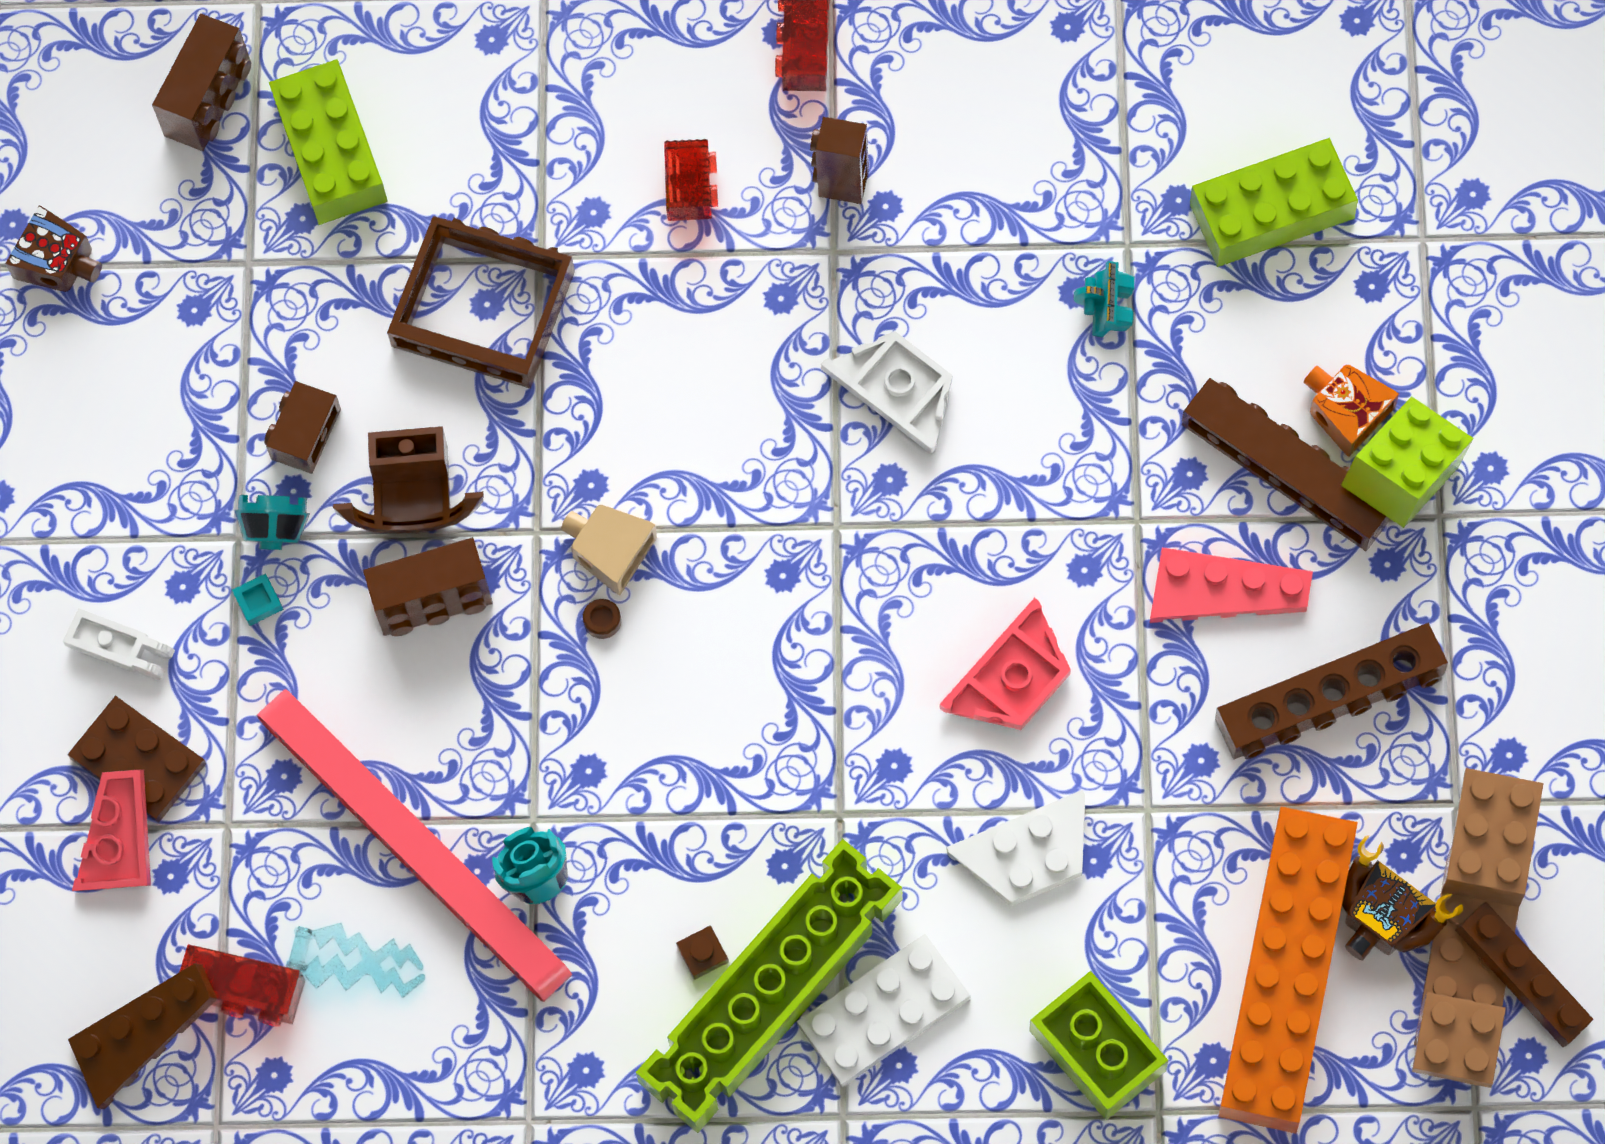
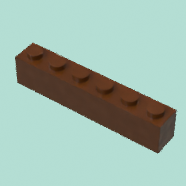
M1209 378L1184 409L1182 426L1364 551L1370 548L1391 520L1341 486L1350 467H1340L1330 460L1328 453L1321 447L1308 445L1299 439L1298 433L1286 424H1277L1268 417L1267 412L1261 406L1255 403L1248 404L1239 398L1237 392L1227 383H1217Z

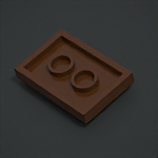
M116 695L67 754L73 762L99 781L102 772L144 770L147 815L157 823L162 820L206 765L202 757Z

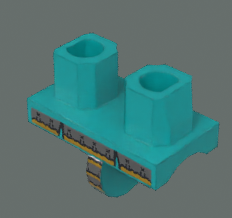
M1107 261L1106 269L1096 272L1094 278H1085V287L1077 288L1074 291L1073 300L1077 304L1084 305V314L1093 315L1092 336L1103 338L1110 330L1127 331L1133 324L1132 308L1118 306L1117 297L1128 299L1133 294L1135 276L1118 271L1119 262Z

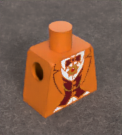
M1347 364L1334 377H1331L1317 365L1309 372L1303 382L1317 394L1311 403V416L1348 457L1357 450L1396 408L1399 393Z

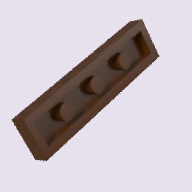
M1487 902L1481 904L1455 929L1562 1048L1570 1044L1594 1020Z

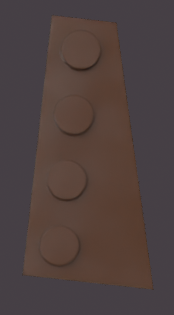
M192 964L68 1039L98 1109H106L114 1101L113 1097L124 1086L128 1087L139 1076L138 1072L151 1059H157L167 1049L165 1046L178 1033L182 1034L217 1000L202 964Z

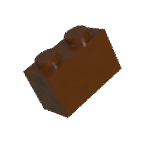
M295 381L291 391H286L282 396L279 405V412L281 413L276 424H271L265 435L264 444L271 460L313 474L341 411L337 395Z

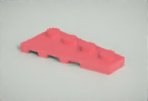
M1162 547L1150 623L1182 618V621L1198 620V617L1207 616L1228 618L1236 617L1237 614L1249 613L1270 615L1306 612L1313 571Z

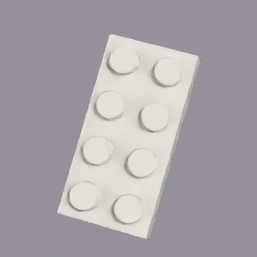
M924 933L797 1021V1025L843 1088L969 1001L971 995Z

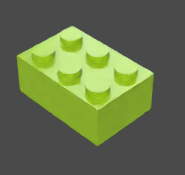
M1411 396L1355 456L1341 486L1404 528L1459 468L1474 438Z
M1091 970L1030 1019V1033L1105 1120H1108L1167 1070L1168 1059Z

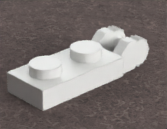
M80 608L77 609L62 641L68 648L132 672L136 670L145 676L157 680L163 678L165 671L154 663L140 659L144 649L159 657L168 659L172 658L175 652L171 646L149 638L144 632Z

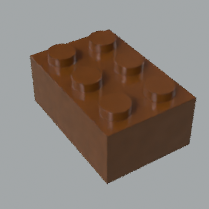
M202 13L199 14L152 103L164 137L200 151H204L208 141H213L216 138L220 127V118L225 110L229 111L236 96L235 90L240 80L244 81L247 78L252 63L240 28Z
M473 537L363 570L373 608L384 636L390 634L392 636H402L410 633L413 627L424 624L431 626L439 625L448 621L451 616L461 613L466 615L476 614L485 610L486 606L493 604Z

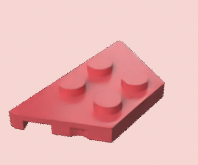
M1035 597L944 698L940 703V710L945 713L1022 730L1071 674L1068 662L1058 647L1055 634L1046 621L1039 600Z

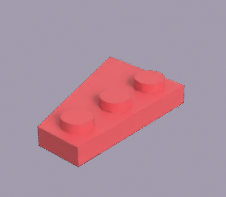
M144 770L102 772L91 814L92 822L87 842L83 845L82 861L78 876L74 880L72 891L151 886Z

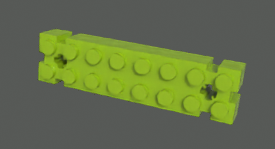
M843 838L822 861V877L819 879L813 873L810 874L667 1036L670 1049L664 1055L656 1049L635 1072L638 1083L661 1103L668 1096L673 1099L671 1104L674 1114L697 1133L701 1131L719 1110L716 1100L717 1096L723 1092L727 1097H730L871 937V921L874 917L883 923L903 900L902 886L879 868L873 874H870L867 871L866 857ZM849 893L854 895L853 902L849 903L848 900L846 903L841 902L840 896L842 894H846L847 898ZM692 1068V1071L695 1072V1068H699L700 1076L696 1079L694 1077L687 1079L685 1071Z

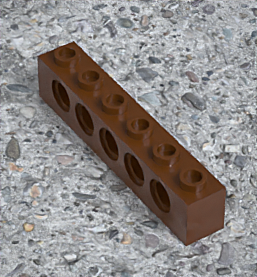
M1428 622L1219 706L1216 709L1215 721L1233 760L1242 756L1245 759H1251L1266 751L1265 747L1277 742L1280 745H1286L1301 737V732L1311 728H1315L1316 731L1326 729L1337 722L1336 718L1349 713L1352 717L1361 715L1370 710L1373 703L1383 699L1386 702L1398 700L1405 696L1410 688L1418 685L1421 688L1433 686L1442 680L1448 661ZM1398 660H1404L1410 663L1413 669L1409 672H1401L1394 667L1393 663ZM1363 674H1369L1375 677L1378 683L1374 686H1365L1359 681L1358 677ZM1333 688L1338 690L1343 697L1332 701L1324 696L1323 691ZM1295 702L1301 703L1306 707L1307 712L1302 715H1296L1290 712L1287 706ZM1256 717H1265L1271 721L1272 726L1267 729H1259L1253 724L1252 720Z

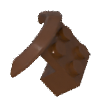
M443 426L368 432L369 468L373 479L374 515L358 510L352 503L333 504V509L337 515L355 527L367 531L390 534L419 533L449 527L464 520L483 503L484 491L465 493L463 500L451 508L448 446Z

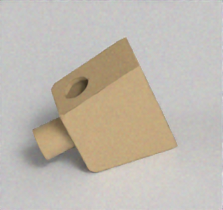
M598 505L589 519L574 511H570L561 526V531L576 538L571 546L573 558L576 562L618 595H621L658 538L654 523L605 505Z

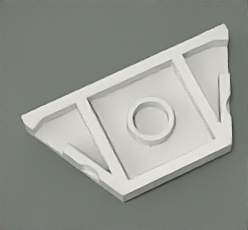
M896 331L878 337L873 343H864L852 348L851 353L834 360L831 357L823 360L820 364L823 372L932 455L936 449L953 380V375Z
M1080 790L946 847L947 854L951 859L957 860L970 870L973 876L981 883L994 889L996 895L1010 906L1082 876L1085 793L1083 790Z

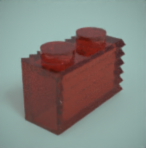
M705 138L702 140L682 139L680 141H664L666 212L668 221L712 219V207H719L718 185H711L710 175L717 173V152L709 151V142Z

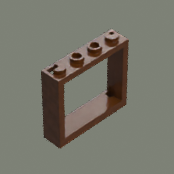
M433 216L387 331L391 347L531 389L575 273L572 256L559 253L558 248L555 247L544 249L534 246L531 241L522 237L511 239L500 236L497 231L488 227L473 228L454 217L450 221ZM443 243L556 277L525 359L412 326Z

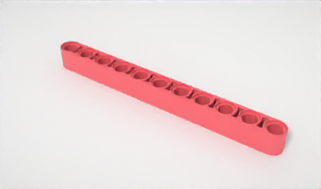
M284 689L256 715L270 733L538 999L545 1002L572 976L567 966L288 690Z

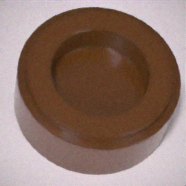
M597 599L590 602L583 612V623L586 631L598 639H606L615 635L621 626V614L617 605L608 599Z

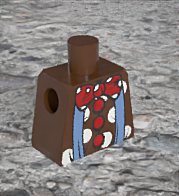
M40 205L5 263L13 279L62 292H68L77 277L94 283L102 270L101 262L89 258L92 247L87 236Z

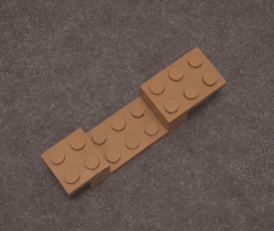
M1465 769L1452 845L1446 859L1440 897L1452 894L1445 903L1446 909L1449 912L1453 913L1454 909L1461 904L1463 905V911L1456 917L1446 919L1447 925L1432 940L1414 1041L1416 1046L1412 1072L1488 1088H1491L1493 1085L1506 1009L1502 1007L1506 985L1455 929L1481 904L1487 902L1515 932L1519 907L1526 892L1544 783L1475 769Z

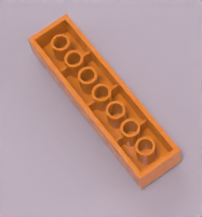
M1280 807L1218 1117L1297 1133L1358 822Z

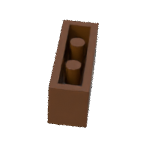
M823 117L820 130L814 129L811 138L810 151H813L811 167H814L812 182L818 183L819 197L862 204L869 174L867 124Z

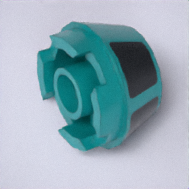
M239 495L238 510H234L243 541L260 542L259 549L282 550V543H299L310 513H307V498L298 497V505L290 504V496L258 495L256 503L248 502V495Z
M526 827L515 831L503 840L505 847L499 853L498 858H492L497 883L505 891L527 904H540L549 901L561 892L568 880L565 844L550 829L547 832H534L532 827Z

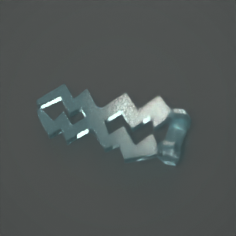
M342 922L315 930L301 926L294 929V941L289 960L286 961V967L291 971L302 972L315 989L319 988L333 974H335L345 991L350 989L364 975H370L381 994L392 983L400 996L404 998L426 979L425 974H420L404 984L395 966L384 972L380 965L391 955L399 969L402 968L408 959L418 970L422 971L424 966L410 943L399 950L393 938L377 951H372L360 932L347 939ZM334 938L344 957L358 948L362 961L349 971L338 954L323 966L318 955L308 965L304 963L309 941L315 939L320 950Z

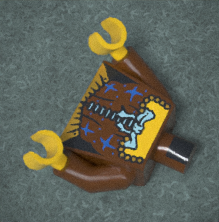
M1369 835L1365 836L1358 844L1357 849L1360 856L1355 857L1348 871L1342 907L1347 913L1345 924L1355 931L1354 935L1346 943L1345 948L1352 956L1362 961L1374 946L1388 956L1396 950L1405 953L1426 946L1447 925L1446 919L1456 917L1463 911L1462 904L1457 906L1453 913L1446 909L1445 903L1452 894L1440 897L1435 903L1377 860L1373 865L1371 861L1378 858L1384 849V845L1381 842L1377 852H1368L1365 848V842L1368 840Z

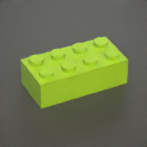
M338 59L268 82L318 225L388 202L382 179Z
M1330 137L1195 184L1191 188L1190 197L1191 209L1217 267L1355 219L1358 204L1357 196Z

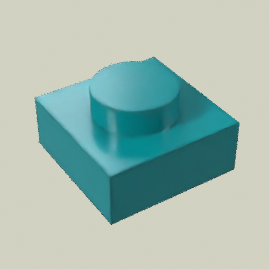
M266 573L232 589L249 626L284 610Z

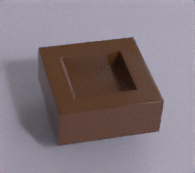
M711 925L676 942V946L694 980L729 963V959Z

